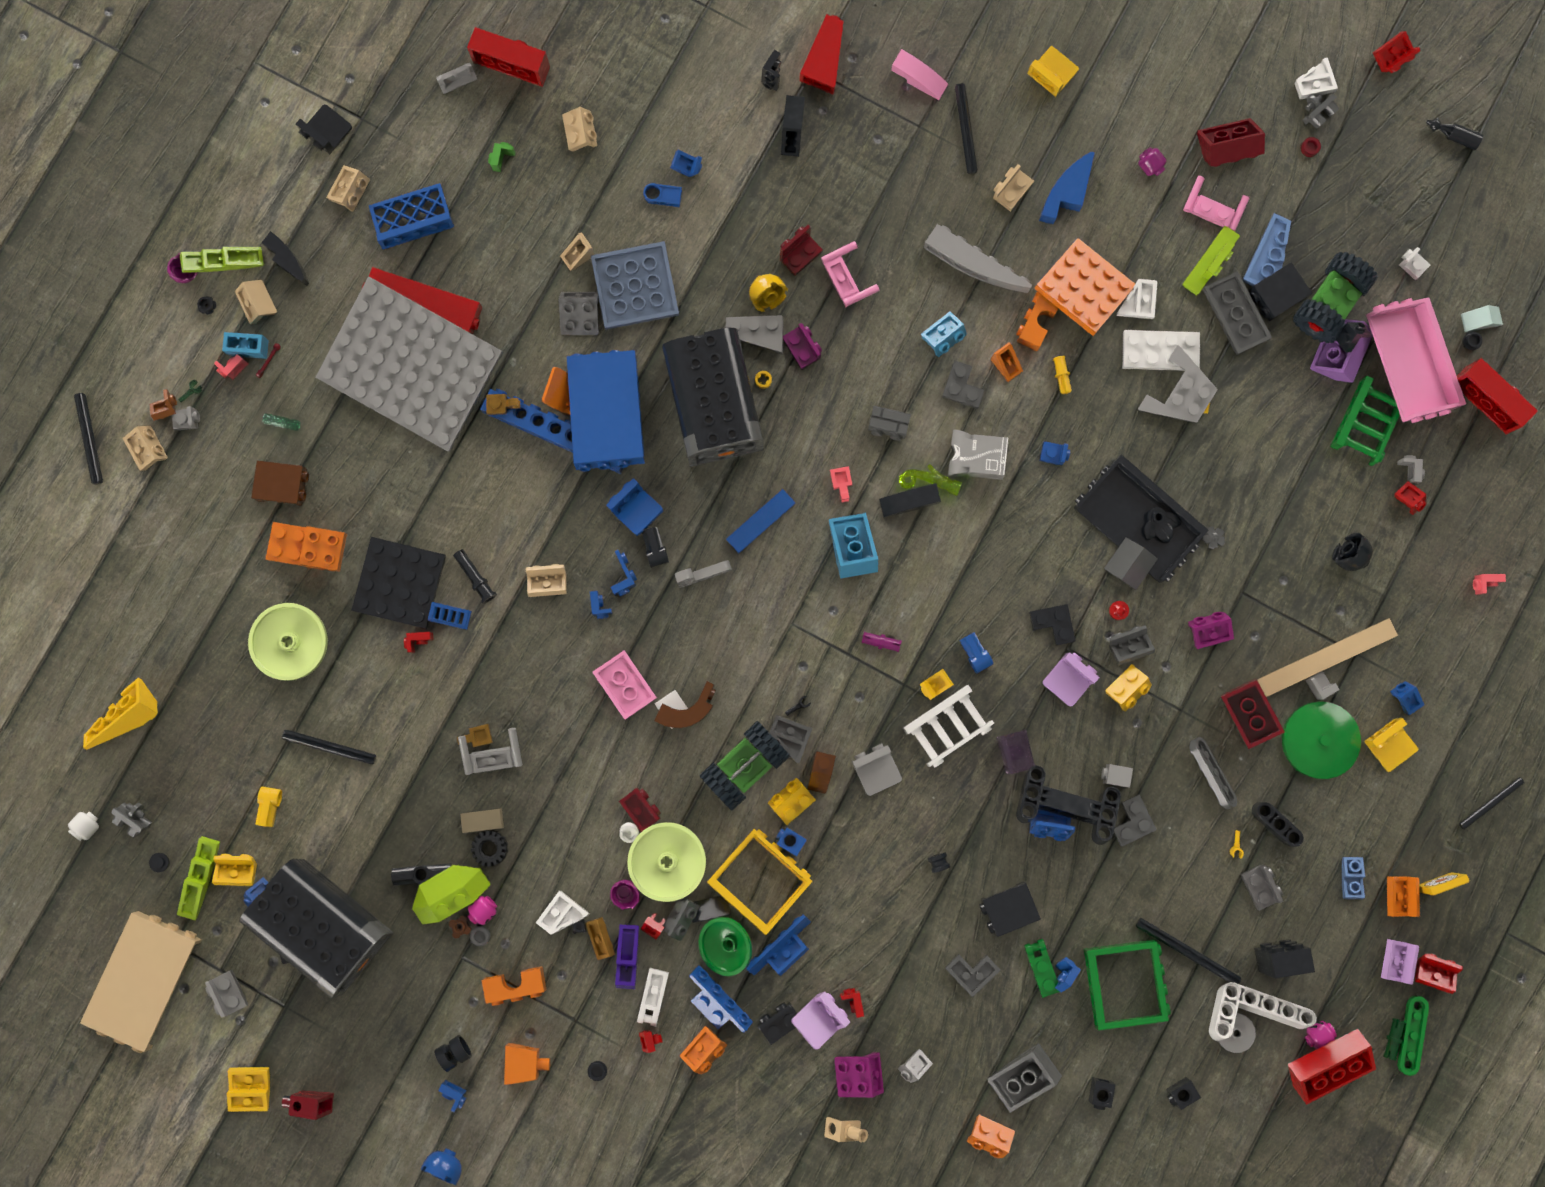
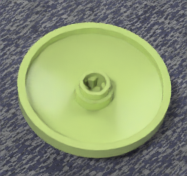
M294 603L274 605L262 612L253 623L248 638L250 656L258 669L269 677L285 681L301 679L312 673L324 659L328 645L327 632L319 616L309 608Z
M671 822L658 823L643 830L633 841L628 854V871L634 885L645 896L663 902L676 901L692 893L701 882L706 868L705 850L699 838L687 827Z

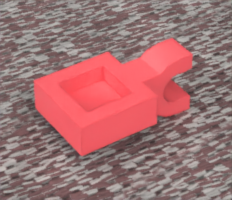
M849 466L830 470L833 490L839 489L841 502H848L849 493L847 487L852 486Z

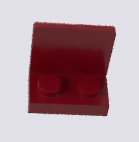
M809 225L800 227L791 240H785L780 246V261L794 276L823 252V249L810 236L811 227Z

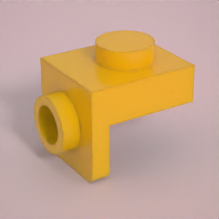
M944 669L920 684L922 693L930 700L954 685Z

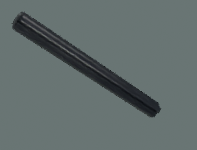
M1140 918L1136 923V927L1227 982L1237 984L1241 982V977L1148 921Z

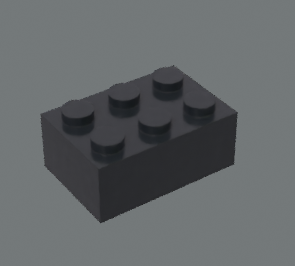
M1286 939L1280 940L1279 944L1272 945L1271 942L1261 943L1260 947L1254 948L1258 971L1275 979L1315 972L1311 948L1303 946V943L1297 944V941Z

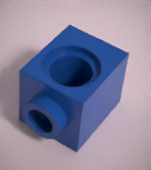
M788 827L785 830L781 828L776 836L778 840L777 845L795 856L799 854L807 840ZM788 835H793L796 839L795 844L792 846H787L784 842L785 837Z

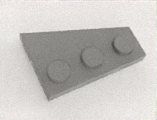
M782 315L726 317V328H736L740 342L753 344L760 348L770 349L783 354Z

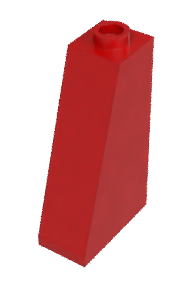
M826 14L802 67L799 81L834 95L844 21L838 16Z

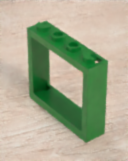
M1146 940L1083 949L1094 1025L1097 1030L1169 1021L1168 1015H1171L1169 1004L1166 1003L1165 996L1168 995L1166 984H1163L1162 976L1165 975L1163 964H1160L1159 956L1162 955V951L1157 941ZM1150 949L1160 1015L1105 1022L1096 956Z

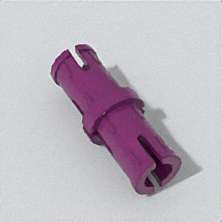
M864 631L861 643L877 646L881 650L885 648L899 652L902 640L887 638L883 634L879 636Z

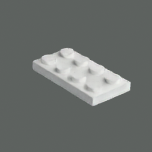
M1124 330L1123 369L1185 371L1168 361L1177 345L1185 351L1200 369V332Z

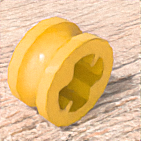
M767 371L758 372L755 376L756 385L761 389L768 388L772 383L771 374ZM761 375L769 378L765 385H762V382H758V379H761Z

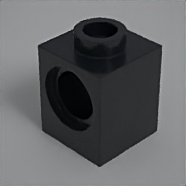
M1092 1077L1088 1101L1096 1109L1105 1110V1107L1112 1108L1116 1084L1110 1080ZM1101 1090H1105V1097L1103 1099H1098V1092Z
M1187 1077L1166 1089L1169 1093L1167 1096L1169 1102L1173 1107L1177 1106L1180 1110L1201 1098L1192 1081ZM1181 1090L1186 1091L1183 1099L1178 1098V1093Z

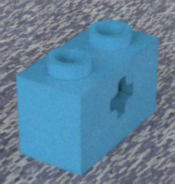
M224 332L222 351L232 357L238 354L241 357L267 359L269 340L259 334Z

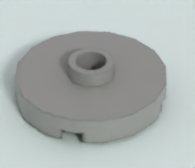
M1237 1013L1232 1035L1218 1042L1225 1050L1233 1053H1242L1248 1050L1256 1037L1252 1021L1247 1016ZM1218 1026V1032L1221 1035L1224 1034L1222 1027ZM1235 1030L1239 1031L1238 1036L1233 1035Z

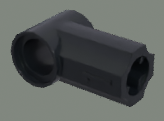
M658 527L644 530L642 534L647 548L646 554L650 567L669 563Z

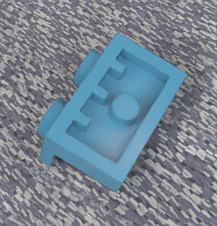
M950 311L921 333L922 339L934 349L937 357L948 352L952 346L962 341L967 335L964 324Z

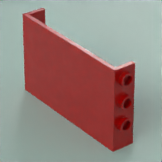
M372 267L369 277L473 334L474 330L478 329L480 323L478 318L482 310L480 302Z

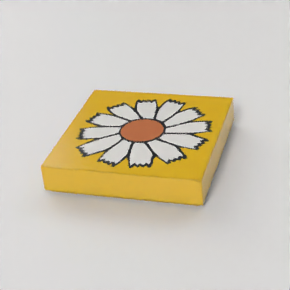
M1451 872L1419 884V892L1437 895L1469 883V878L1466 874Z

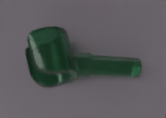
M192 380L189 383L190 389L178 399L181 403L193 393L198 394L202 391L201 385L196 389L193 388L198 383L197 380Z

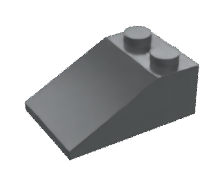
M1038 1043L988 1077L987 1080L1011 1113L1055 1087L1062 1075Z

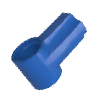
M975 633L959 640L976 674L994 665L991 656L987 650H984Z

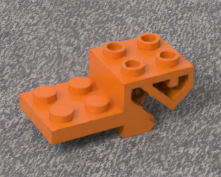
M273 522L265 559L307 568L340 572L347 534L309 526L300 527Z

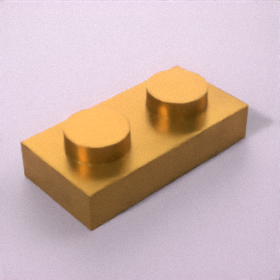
M603 917L586 922L585 925L597 960L615 955Z

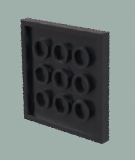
M371 537L351 611L427 629L431 603L435 601L446 555Z

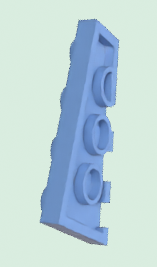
M1275 213L1272 215L1242 279L1243 282L1254 286L1282 268L1291 226L1290 220Z

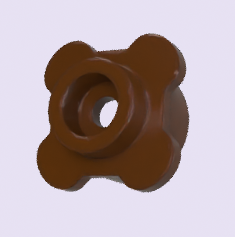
M460 916L457 920L449 921V927L452 928V936L454 938H459L460 935L471 932L466 916Z

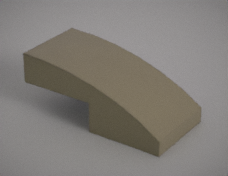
M502 809L460 814L462 833L504 828Z

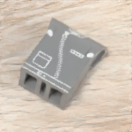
M961 430L952 431L951 446L955 455L949 462L948 477L954 478L967 475L1003 480L1008 447L1007 437L971 435Z

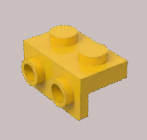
M1131 664L1105 692L1126 712L1135 706L1137 700L1142 695L1149 692L1152 684L1149 677Z
M795 778L783 790L775 794L768 804L783 822L788 825L815 802L816 799L799 779Z
M230 854L214 856L213 860L216 863L212 880L214 885L253 886L257 863L252 856L247 854H241L240 856H232Z

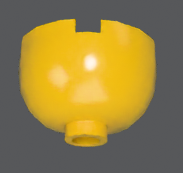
M773 274L761 275L750 286V300L758 311L765 312L764 309L768 307L772 310L785 300V292L788 291V288L778 276Z

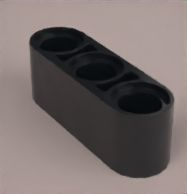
M1257 802L1253 805V816L1283 844L1297 847L1303 843L1304 837L1302 832L1272 804ZM1261 806H1265L1267 810L1264 816L1260 814ZM1277 819L1281 822L1279 829L1274 827V822ZM1293 832L1295 834V841L1291 843L1289 835Z

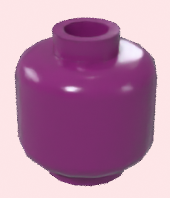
M1149 147L1139 156L1138 165L1147 176L1154 174L1158 176L1165 170L1164 165L1167 160L1158 148L1152 149Z

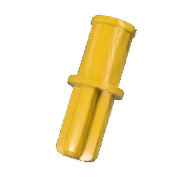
M1058 356L1053 358L1056 370L1055 378L1058 379L1060 393L1068 394L1072 391L1068 376L1070 372L1067 371L1065 356Z

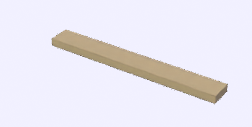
M1390 618L1257 680L1267 697L1398 636Z

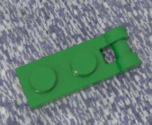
M1039 939L1037 943L1031 945L1030 943L1025 944L1024 948L1041 997L1044 998L1058 993L1059 991L1055 988L1058 981L1044 940ZM1040 950L1041 955L1034 957L1033 952Z

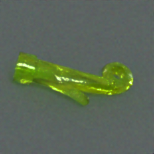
M930 464L928 469L931 473L910 469L904 471L899 477V483L905 489L914 487L916 478L931 484L937 483V487L955 496H958L962 485L961 481L952 480L944 476ZM910 477L912 481L906 483L905 478Z

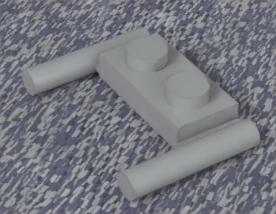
M516 728L508 729L511 748L509 746L472 752L471 754L468 751L466 736H459L458 742L465 775L522 766Z

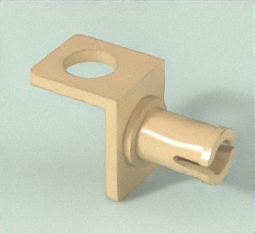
M832 1117L826 1118L824 1134L826 1138L838 1142H865L868 1138V1132L865 1129H860L861 1121L859 1120L840 1121ZM832 1123L836 1127V1132L834 1135L830 1131V1126Z

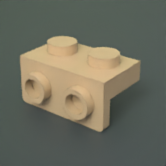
M578 107L562 114L568 149L570 151H576L587 145L591 147L597 146V135L594 130L591 111Z
M553 564L551 566H532L526 568L528 597L567 594V574L564 565Z

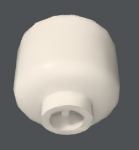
M79 812L69 822L68 827L70 830L68 832L79 841L82 839L88 840L99 828L96 822L98 818L91 812L87 814Z

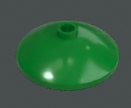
M718 917L710 920L702 928L699 935V950L702 959L712 971L723 976H733L742 972L748 966L752 956V945L748 933L741 924L731 918Z

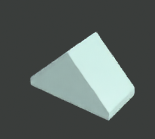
M1487 305L1461 314L1465 332L1503 325L1500 310L1497 306Z

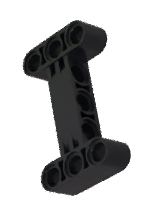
M1032 766L1026 772L1016 811V817L1019 822L1025 824L1031 822L1036 817L1038 809L1093 824L1091 838L1097 845H1103L1113 837L1121 800V793L1117 788H1107L1100 794L1099 800L1095 801L1043 786L1046 773L1041 766ZM1031 773H1036L1039 780L1033 779ZM1027 791H1032L1035 798H1030L1027 795ZM1106 794H1110L1113 797V801H1109ZM1023 809L1029 810L1031 816H1025L1023 814ZM1102 812L1108 813L1110 820L1105 819ZM1099 830L1106 834V838L1099 836Z

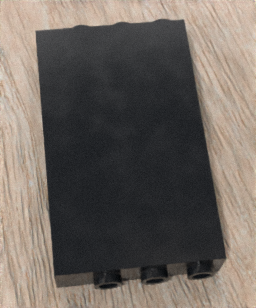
M1121 454L1110 467L1106 465L1101 470L1100 474L1102 476L1098 480L1094 479L1087 486L1089 491L1085 495L1081 493L1075 500L1077 504L1074 506V509L1117 547L1121 545L1126 537L1148 550L1158 558L1148 574L1159 583L1168 582L1175 574L1173 570L1177 566L1180 568L1187 561L1185 558L1187 554L1196 551L1200 546L1198 542L1209 530ZM1154 507L1163 508L1165 512H1173L1180 520L1181 525L1172 528L1173 536L1169 543L1161 541L1157 536L1147 540L1144 534V526L1148 522V512ZM1159 513L1155 516L1156 520L1160 518Z

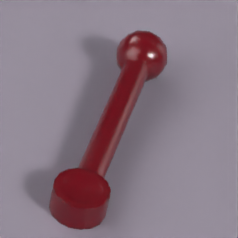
M274 344L271 354L262 368L256 373L258 378L263 376L269 362L275 353L281 349L280 344Z

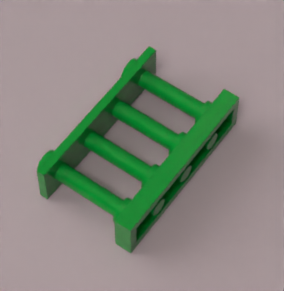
M1365 376L1360 380L1330 447L1338 450L1347 445L1371 456L1368 465L1373 466L1383 460L1385 456L1383 451L1400 413L1395 398L1374 389L1371 385L1374 379ZM1371 395L1394 406L1391 415H1386L1365 405V397ZM1364 412L1387 423L1383 432L1381 433L1358 422V419H1356L1358 413ZM1356 429L1378 439L1375 450L1350 439V430Z

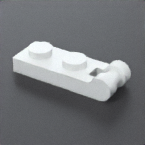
M653 968L649 969L637 1019L638 1023H651L650 1026L656 1027L669 972ZM646 1009L653 1010V1016L645 1014Z

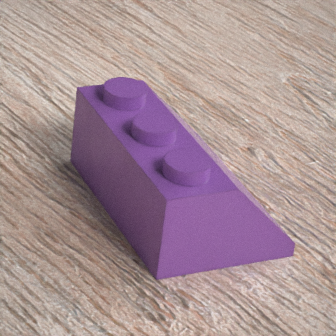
M1345 319L1344 323H1364L1371 336L1369 338L1361 337L1352 352H1345L1337 341L1329 344L1320 342L1310 369L1336 381L1353 383L1373 334L1365 321Z

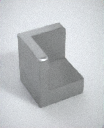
M1323 671L1305 680L1317 700L1325 699L1340 690L1336 683L1330 684Z

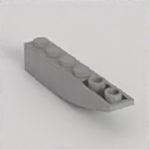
M937 224L925 241L924 249L971 277L995 286L1028 293L1032 287L1027 278L1019 277L1014 273L1013 269L1008 266H1002L993 256L988 257L982 253L983 251L979 247L966 243L965 238L952 234L951 230L944 225L940 226Z

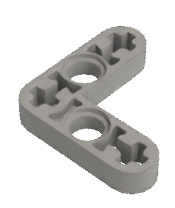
M729 560L694 572H692L691 568L685 569L674 575L679 588L729 572L732 568Z

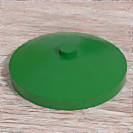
M1329 702L1305 704L1296 709L1284 725L1283 730L1285 733H1282L1284 754L1289 763L1305 776L1315 779L1338 777L1348 771L1359 756L1361 735L1358 725L1350 713L1336 704Z

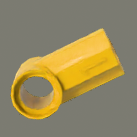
M263 786L260 788L257 798L259 808L256 825L274 827L277 807H279L282 800V790Z

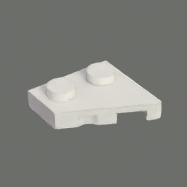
M1324 58L1320 64L1312 67L1306 74L1296 79L1295 87L1299 99L1308 98L1310 95H1325L1337 91L1338 87L1328 58Z

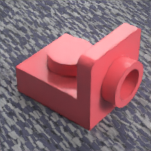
M237 354L227 361L225 367L218 361H215L214 364L218 367L216 371L224 378L228 376L233 380L249 363Z
M1476 575L1473 580L1475 594H1486L1487 587H1497L1498 583L1506 582V575Z

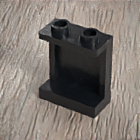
M1292 262L1260 281L1249 290L1253 302L1258 304L1262 316L1267 318L1268 321L1273 320L1312 294Z
M1020 882L1016 884L1017 886L987 898H981L982 904H979L982 914L987 915L989 919L987 926L991 934L994 933L995 936L999 937L1041 920L1026 882Z

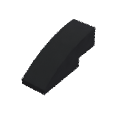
M270 231L262 241V244L275 254L272 260L280 268L308 286L309 281L299 260L284 242Z
M937 483L883 497L879 501L884 518L940 504L941 499Z

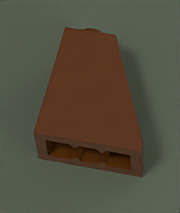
M815 752L807 790L826 794L833 772L835 755Z

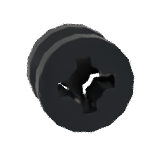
M946 852L927 858L928 862L932 865V873L951 867L950 863L946 861Z

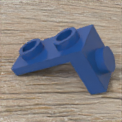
M616 550L615 553L628 579L612 586L611 589L615 596L619 594L621 597L630 592L629 589L636 586L634 581L637 578L633 570L629 571L626 566L629 563L624 553L620 554L619 550Z

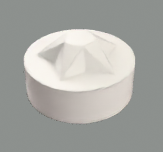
M625 823L620 828V838L624 842L632 843L639 835V828L634 823Z

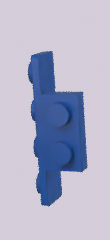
M804 914L794 919L792 925L787 930H783L773 943L768 944L762 954L753 958L746 969L751 974L756 975L769 963L776 973L781 976L809 950L797 935L811 921Z
M698 965L689 977L700 987L701 991L693 997L691 1002L717 1029L730 1019L742 1033L747 1031L753 1021L722 990L721 986Z

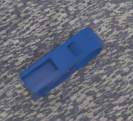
M655 183L645 186L643 193L648 203L680 207L682 187ZM651 188H656L660 191V195L656 199H649L646 196V192Z

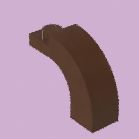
M707 681L698 701L688 709L677 710L662 703L654 721L671 728H685L697 724L713 708V705L707 703V700H712L716 692L713 689L714 684Z

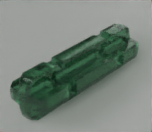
M268 413L263 414L262 422L264 424H272L273 426L289 428L298 431L300 428V421L277 415L273 416Z

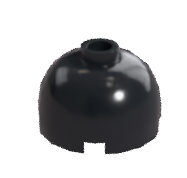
M1361 533L1348 535L1344 538L1346 541L1341 546L1339 543L1334 549L1332 559L1339 567L1347 571H1357L1367 567L1373 554L1371 543Z

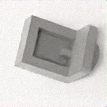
M1407 455L1397 461V465L1408 466L1407 482L1409 481L1413 485L1422 482L1425 476L1423 459H1416V456Z

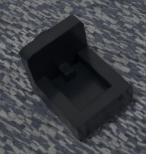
M1347 322L1336 341L1345 352H1352L1360 338H1369L1371 333L1362 322Z

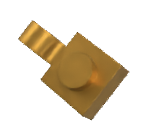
M506 394L486 395V413L488 415L507 414V409L520 408V400L518 398L507 399Z
M489 724L469 728L470 734L464 735L466 736L467 743L472 742L473 747L493 743Z

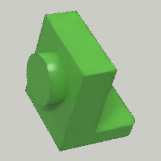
M506 142L494 143L493 153L490 152L488 163L493 171L501 172L504 155L515 156V150L511 144Z

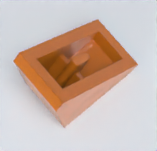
M1010 342L997 350L990 359L1008 382L1023 372Z

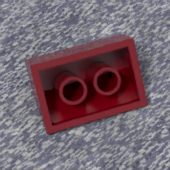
M1251 118L1197 130L1203 158L1210 167H1217L1223 163L1238 162L1241 159L1255 158L1258 155L1265 154V133Z

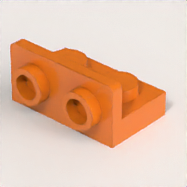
M705 1026L680 1054V1057L695 1073L702 1075L710 1070L716 1058L722 1056L727 1044Z

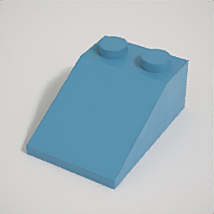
M866 513L829 519L840 579L878 572V556Z

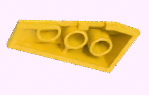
M138 677L121 692L123 697L116 705L112 703L108 707L109 710L106 716L98 718L84 734V749L88 750L136 729L156 717L158 714L157 700L142 679Z

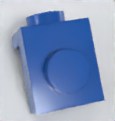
M677 150L670 168L690 178L700 172L702 157H693L681 150Z

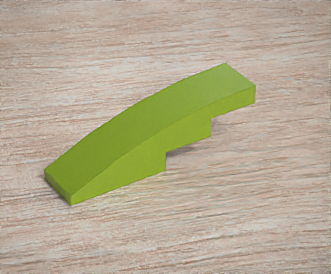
M223 247L222 249H202L201 252L180 253L182 273L228 271L264 265L261 247Z
M203 836L199 838L195 857L191 860L188 877L184 880L177 911L178 916L192 920L197 919L215 865L213 858L218 854L220 841Z

